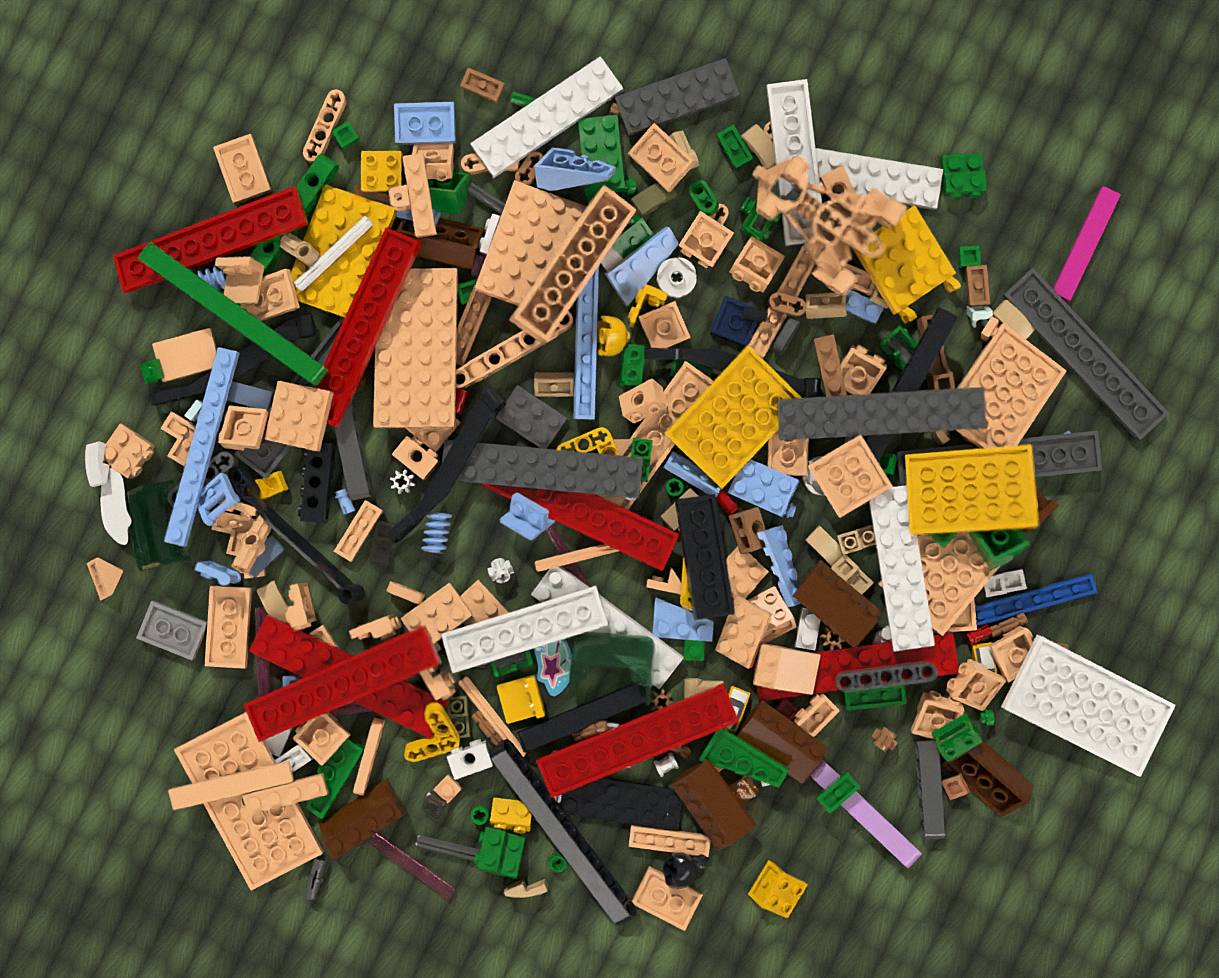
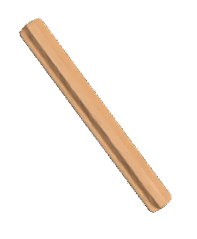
M601 544L535 561V568L539 572L618 552L619 550L606 544Z
M467 676L458 682L459 686L493 727L502 741L505 739L510 740L524 757L527 752H523L518 740Z

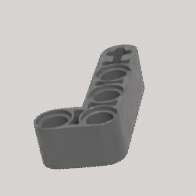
M221 452L210 460L203 488L220 473L228 475L232 468H237L239 458L234 453ZM226 457L230 458V460L228 461L229 465L225 464L227 462ZM213 468L215 476L211 479L208 472ZM180 484L168 494V501L173 508ZM198 508L193 522L202 520Z

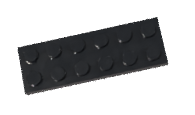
M715 494L676 499L675 506L694 620L735 614Z
M602 777L563 793L560 806L566 814L678 831L682 800L673 788Z

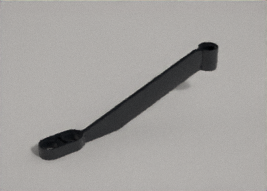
M311 314L288 320L274 329L275 332L291 343L297 339L310 338L317 335ZM251 344L239 352L232 381H235L273 355L258 344ZM211 371L189 386L150 394L151 405H163L205 393Z
M644 348V359H688L721 372L737 357V355L717 348ZM773 369L802 398L820 397V378H797Z
M495 387L487 389L481 395V399L475 403L418 508L408 513L387 533V536L393 543H398L406 537L449 494L490 418L507 405V401Z
M237 467L229 471L228 479L240 497L251 502L275 532L339 589L338 598L341 603L346 605L363 600L365 590L360 584H353L346 575L260 498V488L245 468ZM237 471H239L241 474L240 481H238L236 478ZM248 486L252 489L251 497L247 493Z

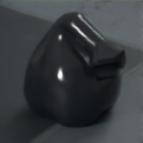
M683 852L673 853L662 866L665 883L672 889L689 887L695 880L705 874V866L709 860L708 857L700 854L692 859Z

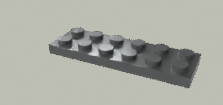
M724 58L616 96L614 100L619 108L627 135L630 136L649 129L654 123L657 126L733 100L738 98L740 94L727 59Z

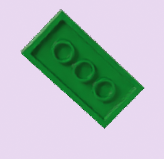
M617 115L579 119L581 154L588 156L589 161L599 160L615 166L616 169L608 180L586 184V196L595 195L604 185L613 192L625 191Z

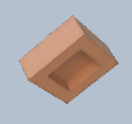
M961 773L941 781L950 800L970 792Z

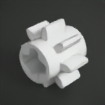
M404 470L403 474L395 471L397 476L390 478V480L394 481V485L391 488H398V494H401L403 490L410 493L409 487L416 485L411 480L415 476H408L407 470ZM404 478V480L407 481V484L402 485L401 487V483L398 482L399 479Z
M502 558L495 559L491 563V568H487L492 581L496 580L498 583L507 582L510 579V574L514 573L509 560L505 561Z

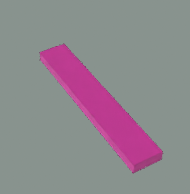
M1105 186L1100 188L1053 286L1055 292L1067 302L1071 300L1121 194Z

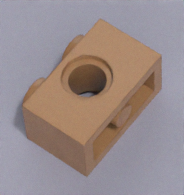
M759 507L729 516L740 554L766 547L764 540L759 539L757 535L758 532L766 530Z

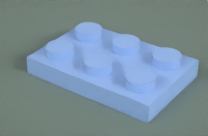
M454 102L394 104L396 145L456 143Z
M750 459L735 475L728 493L783 517L799 484V480Z

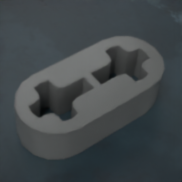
M793 318L787 321L773 345V351L780 355L785 352L799 328V321Z

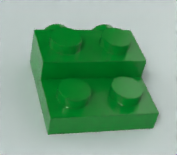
M982 153L941 156L943 196H949L950 199L961 198L962 195H969V198H977L987 191L986 171H983Z
M486 827L485 832L481 831L479 844H482L481 851H476L474 864H478L477 870L517 878L525 837Z

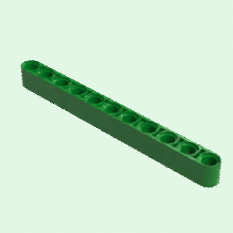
M149 242L138 256V259L315 386L320 383L328 372L326 367L153 243Z

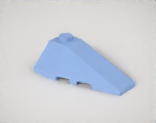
M553 147L534 166L537 188L548 191L606 181L616 171L615 166L599 160L589 161L588 156L582 155L579 157L572 150Z

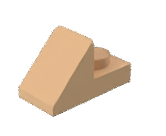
M671 567L667 582H664V578L657 576L647 579L646 587L681 594V582Z

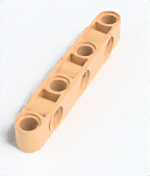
M567 311L565 316L569 317V322L565 325L559 323L548 341L543 344L536 339L533 344H525L524 339L529 334L521 331L472 359L456 370V377L458 375H465L466 378L463 384H456V388L465 389L553 340L572 327V314ZM493 355L500 356V362L496 365L490 363V358Z

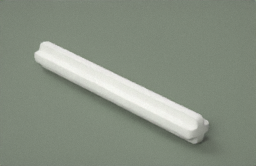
M366 216L360 219L294 282L295 286L301 291L309 286L373 225L371 220Z

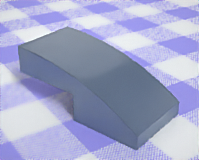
M232 381L227 401L269 411L274 392Z
M274 535L265 540V551L257 556L249 572L253 577H257L287 549Z

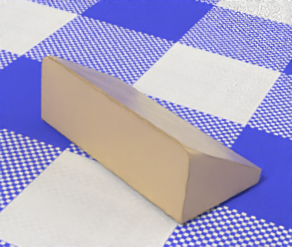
M835 292L806 294L807 319L845 317L847 315L846 296H840Z
M535 373V397L574 396V373Z

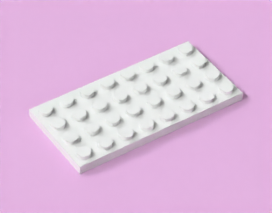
M1036 635L1001 707L1141 777L1176 705L1056 643Z

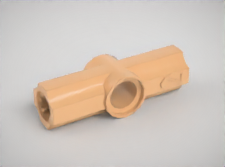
M257 515L250 531L242 536V546L231 565L234 570L240 573H249L257 556L265 551L264 542L272 528L261 515Z

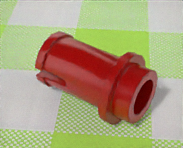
M459 388L456 392V414L461 415L465 411L463 408L469 392Z
M724 490L716 496L718 503L725 509V514L732 515L739 509L738 503H734Z
M985 624L977 630L967 631L965 639L969 645H977L978 641L991 637L993 634L990 627Z

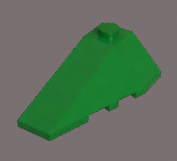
M453 171L452 179H446L445 181L428 179L432 208L440 212L459 214L466 204L470 173ZM402 174V186L407 185L406 174Z
M1020 529L968 532L990 571L1008 563L1030 546V543Z

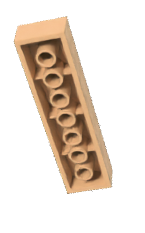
M602 186L509 320L541 344L547 342L636 209L608 187Z

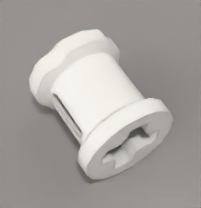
M672 752L659 761H653L661 777L668 771L679 768Z

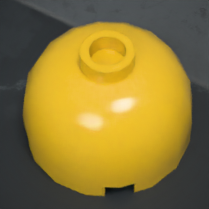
M601 316L603 320L597 322V342H599V348L596 351L600 356H615L625 348L626 343H629L630 333L620 319Z

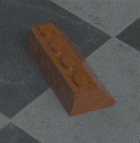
M439 218L436 224L437 235L417 238L413 221L403 219L396 232L422 243L417 254L418 257L473 270L478 258L479 242L483 237L484 228Z
M821 560L806 573L792 595L853 648L875 626L882 613L880 609Z
M764 701L754 705L736 735L788 767L789 772L787 775L800 784L820 764L828 750L826 745Z
M984 741L951 761L947 762L944 759L941 763L953 776L961 773L969 790L1000 817L1027 804L1030 800L1034 785Z
M710 759L681 772L671 784L717 851L732 845L756 826Z
M384 780L367 791L364 796H359L319 822L323 843L333 860L346 854L407 814L405 807L389 780Z

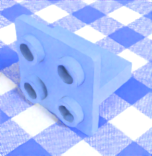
M515 493L512 495L510 511L500 518V523L529 540H533L550 527L555 520L548 517L549 510L521 494Z

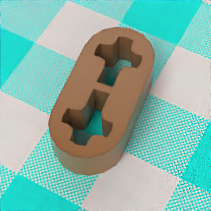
M531 152L515 174L516 181L529 186L534 182L536 175L534 166L530 168L533 164L531 159H537L538 157L540 161L543 158L540 152ZM529 171V180L521 182L520 175H525Z
M776 292L768 300L771 310L785 315L799 317L806 311L805 301L795 296ZM780 297V301L786 303V305L780 304L776 307L773 300ZM796 303H799V307L802 308V310H799L796 313L794 312V308L790 307L789 304L795 305Z

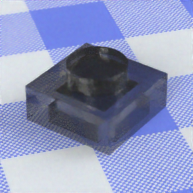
M430 791L425 797L421 810L438 820L447 801Z

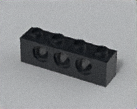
M322 442L320 452L304 449V457L307 458L306 465L302 468L304 485H301L300 497H302V505H299L298 508L300 521L329 522L336 444ZM321 457L323 461L322 466L317 468L314 465V461L316 458ZM315 477H319L321 481L320 486L317 488L312 484ZM313 497H316L319 501L315 508L310 504V500Z

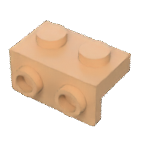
M823 693L814 695L809 701L810 705L806 709L802 708L795 715L796 719L794 722L813 737L840 711Z

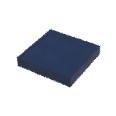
M725 296L710 333L746 347L749 344L757 321L742 320L743 308H757Z

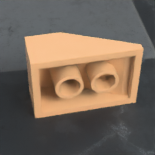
M761 643L753 683L758 686L813 695L821 655Z

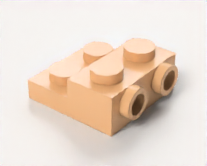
M453 143L414 144L412 155L423 153L428 179L445 181L446 179L453 178Z
M700 211L679 244V247L682 248L680 252L689 258L692 255L699 259L697 263L706 269L708 266L713 268L734 232Z
M751 236L729 272L732 273L735 280H743L748 283L753 291L764 292L785 256Z
M859 344L856 347L854 345L850 347L840 364L846 391L853 395L870 394L887 368L882 357L876 354L872 357L867 354L868 350Z
M229 406L227 413L224 415V425L219 433L218 443L225 449L243 451L244 448L259 449L269 412L266 409Z
M120 423L106 443L103 460L126 478L133 479L141 473L144 462L152 457L155 445Z
M738 546L726 558L733 599L736 596L745 599L769 572L749 552L740 554Z
M308 583L290 585L289 597L291 602H294V606L287 607V622L291 623V627H294L295 631L310 627L311 622L316 621Z
M393 613L349 632L352 639L358 637L361 640L373 635L374 639L380 637L381 640L395 635V630L402 628V623L399 617H395Z
M1021 626L1002 635V639L989 645L991 653L1006 682L1016 678L1033 643V635L1030 630Z
M968 659L966 663H962L959 666L957 676L948 681L946 690L952 699L984 711L1006 680L1003 676L988 670L985 665Z
M437 665L420 672L436 700L440 698L445 700L456 692L455 679L450 672L447 673L444 670L438 674L436 671L438 670Z
M936 691L923 692L917 706L918 713L911 732L934 739L931 734L932 732L963 715L965 710L962 702L952 699L951 696L949 698L941 697Z
M330 712L311 719L306 724L302 723L295 730L297 734L293 737L321 766L330 759L351 735L337 722L338 719Z

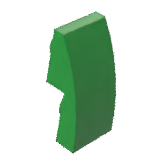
M633 438L631 457L643 458L641 482L648 483L653 440Z

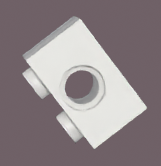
M481 739L470 742V746L465 748L459 746L448 754L447 759L454 780L494 765L489 756L490 748L487 740L481 741ZM467 753L473 754L475 761L468 762L465 759V755Z

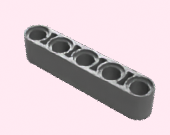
M350 402L339 428H334L349 498L351 501L371 497L372 492L355 410L352 402Z
M927 661L848 670L839 672L835 676V684L841 691L851 692L930 682L936 678L937 669ZM929 666L931 673L928 676H923L922 669ZM904 669H909L911 672L910 677L907 679H902L901 672ZM885 671L890 672L889 680L881 681V674ZM863 674H869L870 681L866 684L860 682ZM846 676L849 677L850 683L844 687L840 685V679Z
M935 740L916 741L915 759L921 836L923 840L944 839L945 827L939 751Z

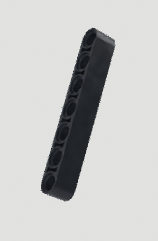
M639 680L516 732V736L523 752H527L642 704L651 698L644 681Z

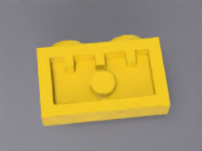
M361 151V190L363 192H386L393 187L402 186V166H404L402 151Z
M645 284L644 289L639 288L635 298L637 306L636 308L632 307L628 315L630 327L634 328L645 300L648 301L649 305L659 308V306H664L668 293Z
M535 674L497 685L503 712L508 724L534 716L536 718L545 716L546 712Z
M768 860L748 895L762 908L788 918L808 884L785 873L774 862Z

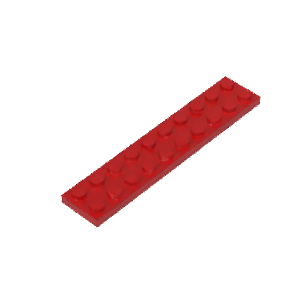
M293 186L149 242L191 270L212 262L216 258L228 256L307 226L308 221L298 188ZM149 242L113 255L121 289L126 294L166 279L138 259V256Z
M385 228L323 365L328 369V372L320 383L313 387L333 392L327 423L339 428L422 245L421 242L389 228Z
M482 484V486L509 499H512V495L515 493H519L549 510V518L663 571L680 535L594 494Z
M269 614L265 616L249 652L303 678L354 656L302 630L295 631L294 627H291L290 624ZM403 679L353 702L431 739L433 731L425 719L426 706L431 703H438L445 710L449 701L442 698L436 700L430 691Z
M423 625L244 704L257 740L261 742L436 666L441 661L427 627Z
M952 632L945 633L943 636L936 634L933 635L935 646L893 651L892 642L887 641L860 645L855 648L846 647L833 649L832 651L811 652L821 655L813 694L840 690L835 684V676L839 672L927 661L936 667L937 676L959 673L954 635ZM755 660L754 663H753L754 673H755V668H756L757 660ZM929 666L922 669L923 676H928L931 673ZM904 669L901 672L902 679L910 677V670ZM883 672L881 674V681L889 680L890 672ZM863 674L860 678L862 684L870 681L869 674ZM845 676L840 679L841 686L845 687L850 683L849 677ZM756 685L759 701L808 695Z
M721 683L611 728L608 731L540 757L536 761L550 796L553 798L739 722V719L724 683Z

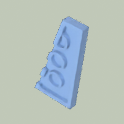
M670 227L662 229L605 272L606 277L625 306L628 307L637 296L639 288L642 289L661 264L678 246L679 243Z
M783 525L758 532L759 539H763L766 545L763 548L766 556L770 555L773 562L771 566L773 574L780 579L778 586L787 607L800 604L792 596L799 584L797 581V571L794 569L792 562V553L787 544V534L783 529Z

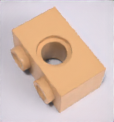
M653 379L619 396L622 414L633 424L667 406L663 387Z
M406 436L392 455L420 478L426 480L440 463L437 459L439 455L430 448L428 450L424 449L421 446L423 442L417 437L413 436L411 438ZM416 451L422 453V459L419 462L413 460V454Z

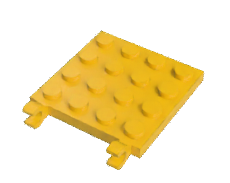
M915 205L905 212L895 227L886 228L882 226L872 233L883 244V250L879 255L868 257L852 247L893 315L899 313L905 324L917 318L916 313L908 306L939 284L943 283L948 293L956 291L961 287L959 281L952 277L956 273ZM870 241L867 244V250L870 253H874L877 245L875 242Z

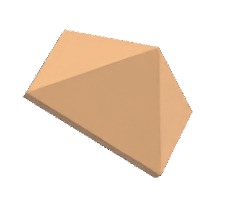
M95 558L88 562L87 566L99 598L104 600L113 594L123 570L100 558Z

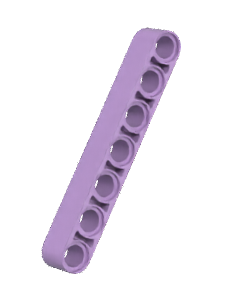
M823 759L810 774L823 789L840 776ZM855 792L841 804L908 869L922 855L915 846L858 792Z

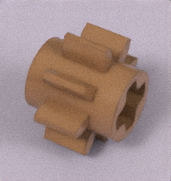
M826 627L824 630L827 634L820 636V638L824 639L822 646H829L830 651L834 649V646L841 649L840 642H845V640L836 632L830 631ZM835 635L837 638L831 642L829 638Z
M661 688L659 693L653 691L655 696L649 700L654 702V705L651 707L652 710L656 708L661 709L674 703V701L669 700V697L672 695L671 692L665 694L663 688ZM659 697H661L662 699L665 698V700H664V701H665V704H664V705H662L661 703L658 704V700H657V699H658Z
M885 727L881 731L876 728L872 734V737L875 738L873 744L884 752L888 748L893 751L898 744L894 740L897 735Z

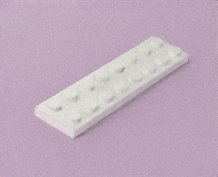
M600 56L470 143L471 147L492 177L495 178L578 122L579 119L584 118L621 93L623 87Z
M807 79L767 84L776 165L794 156H798L810 165V168L805 173L807 182L820 186ZM779 177L780 199L783 201L789 200L794 203L798 193L793 191L792 184ZM806 189L807 194L812 195L814 199H818V202L822 204L820 193ZM790 209L792 215L799 222L801 229L808 236V220ZM782 213L785 245L806 243L805 237L798 229H795Z
M815 148L819 178L843 165L856 194L868 195L870 190L875 188L888 198L896 199L903 205L937 209L943 169ZM834 186L832 192L841 194L843 189L840 186Z
M907 485L891 487L869 500L892 648L893 651L935 646L917 535H910Z
M559 566L548 570L531 595L543 603L590 587ZM599 595L608 625L584 632V634L660 689L682 661L683 656Z
M594 586L441 634L452 673L597 629L608 625L597 587Z

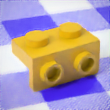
M493 798L490 827L503 831L506 829L514 830L515 833L520 834L530 832L532 813L523 801Z

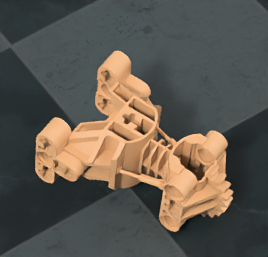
M794 156L769 169L759 165L753 172V176L759 180L756 212L769 221L773 220L777 214L783 213L795 229H798L807 240L804 246L808 249L815 265H817L812 275L826 284L836 294L846 296L858 279L843 269L847 261L852 258L849 245L868 257L879 255L883 250L882 241L863 227H873L876 221L886 228L895 227L908 208L896 199L888 198L875 188H872L868 195L854 194L846 191L838 195L824 190L825 188L807 182V176L805 175L810 165L798 156ZM779 177L792 184L793 191L798 193L794 203L789 200L783 201L770 191ZM806 189L837 198L827 204H821L818 202V199H814L812 195L807 194ZM790 209L808 220V236L801 229L799 222L792 215ZM870 241L875 242L877 245L874 253H870L867 250V244Z

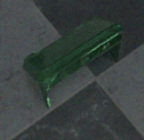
M174 480L144 484L125 493L126 509L131 518V524L128 528L136 564L140 571L168 566L191 559V555L184 556V550L181 546L164 542L169 526L165 505L169 502L168 494L170 492V489L167 487L175 484Z
M597 632L578 634L574 641L570 664L569 699H573L578 690V680L587 678L591 665L631 668V679L636 684L646 685V705H650L654 683L655 643L653 639L648 636Z

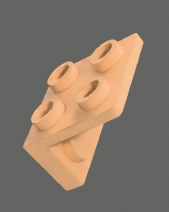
M251 257L216 258L215 266L227 274L224 295L236 304H258L264 265Z
M771 587L748 600L773 614L762 643H767L797 627L793 615L776 587Z

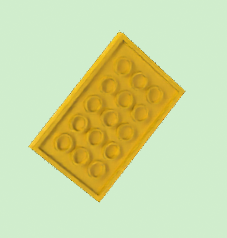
M324 185L303 240L320 253V257L364 216L368 217L373 225L303 291L299 290L294 284L298 302L345 318L385 228H392L397 214L394 207ZM297 258L291 271L293 283L310 268Z
M747 345L664 434L719 487L723 488L778 431L777 400L802 397Z
M1032 445L905 455L910 535L1038 527Z

